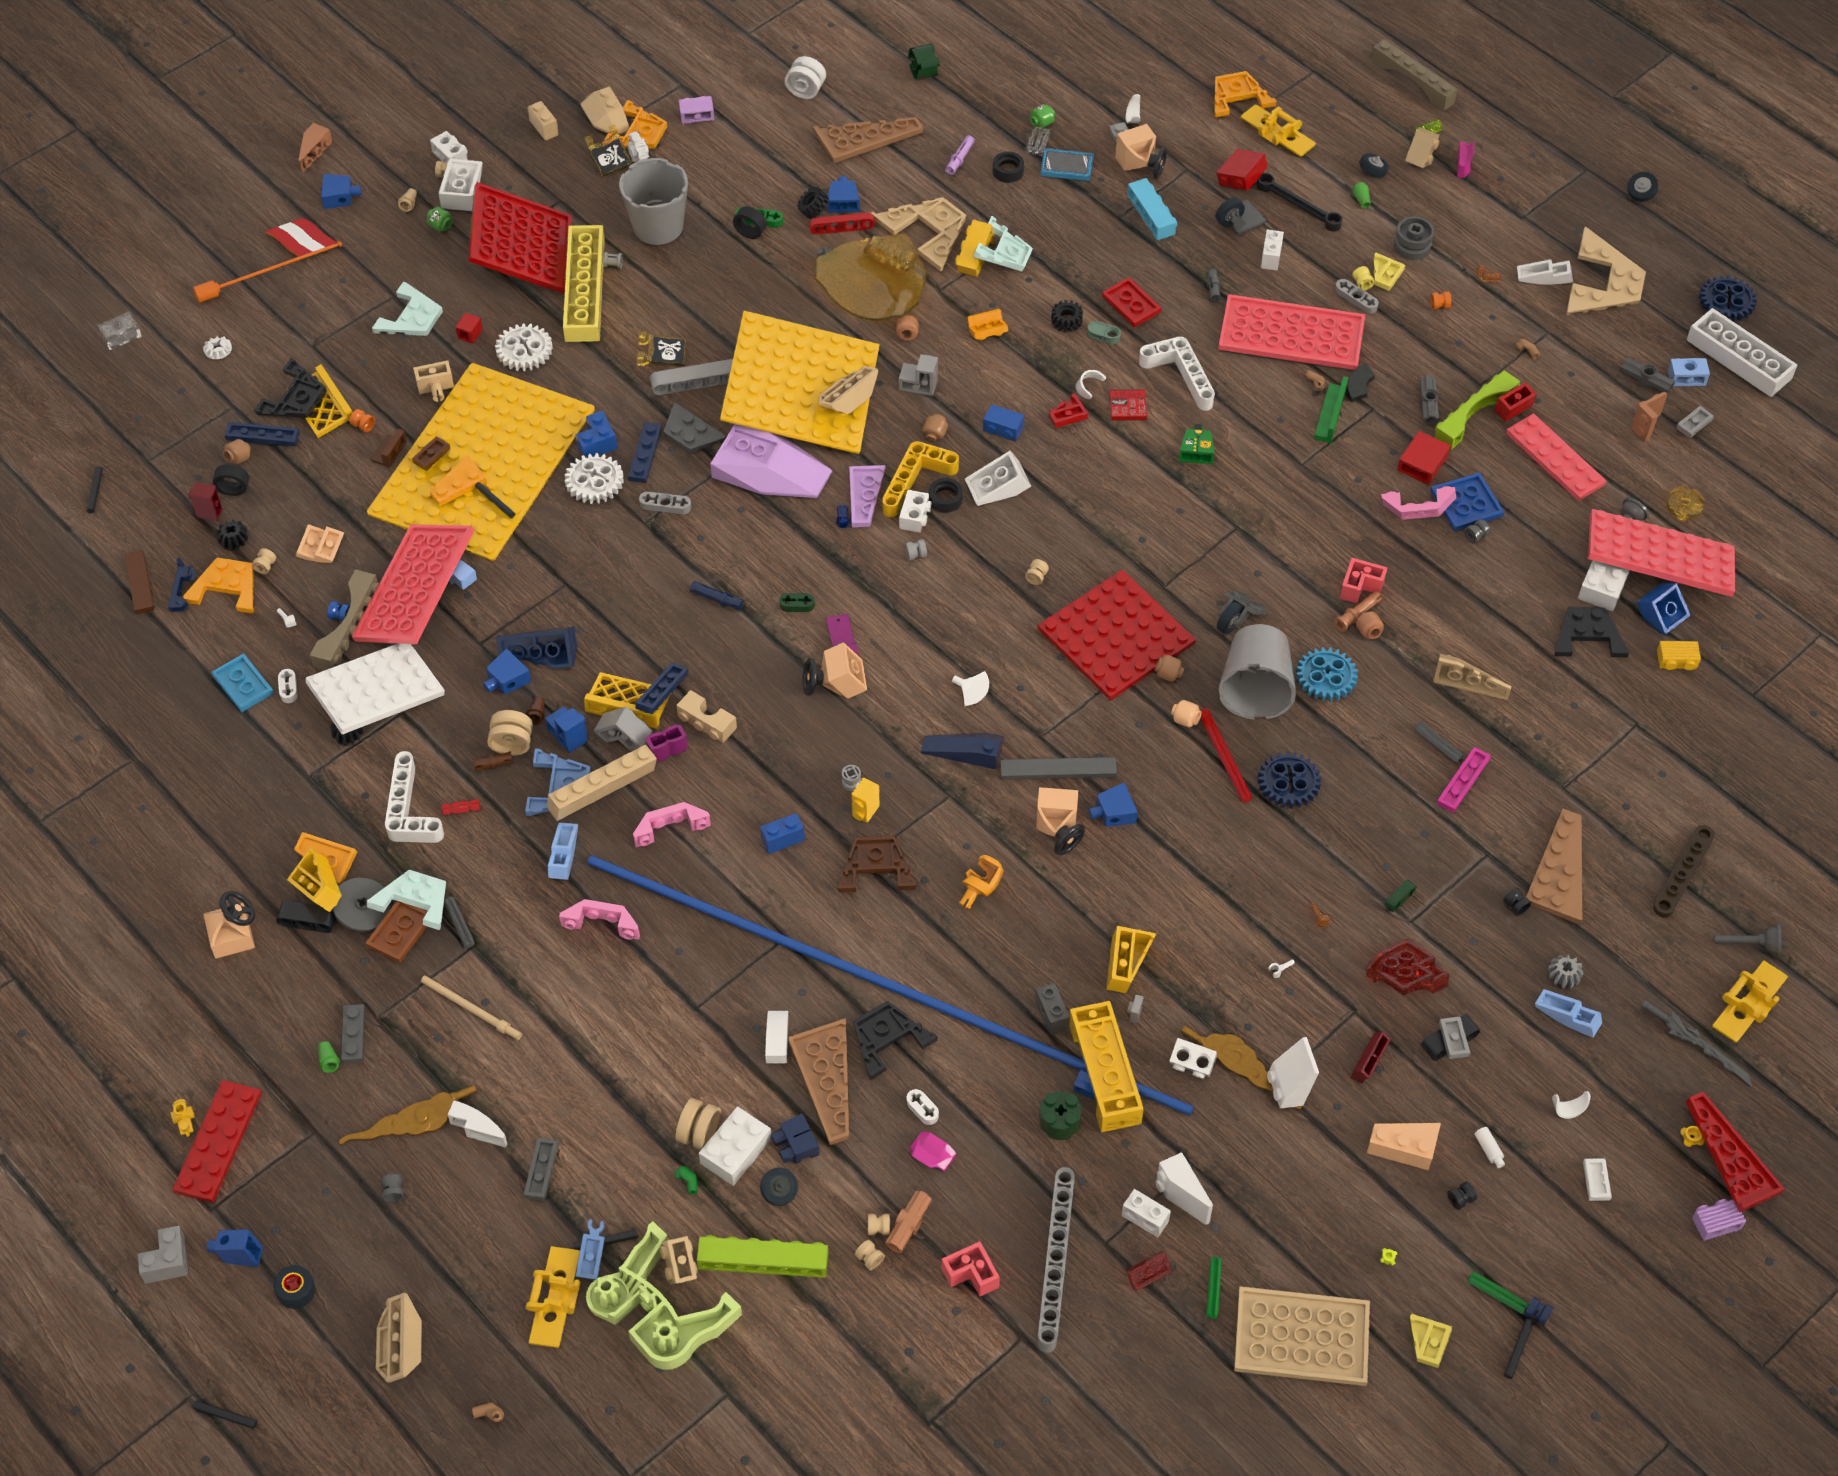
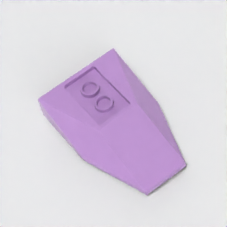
M734 424L710 463L712 478L765 495L818 498L832 473L830 468L787 438Z

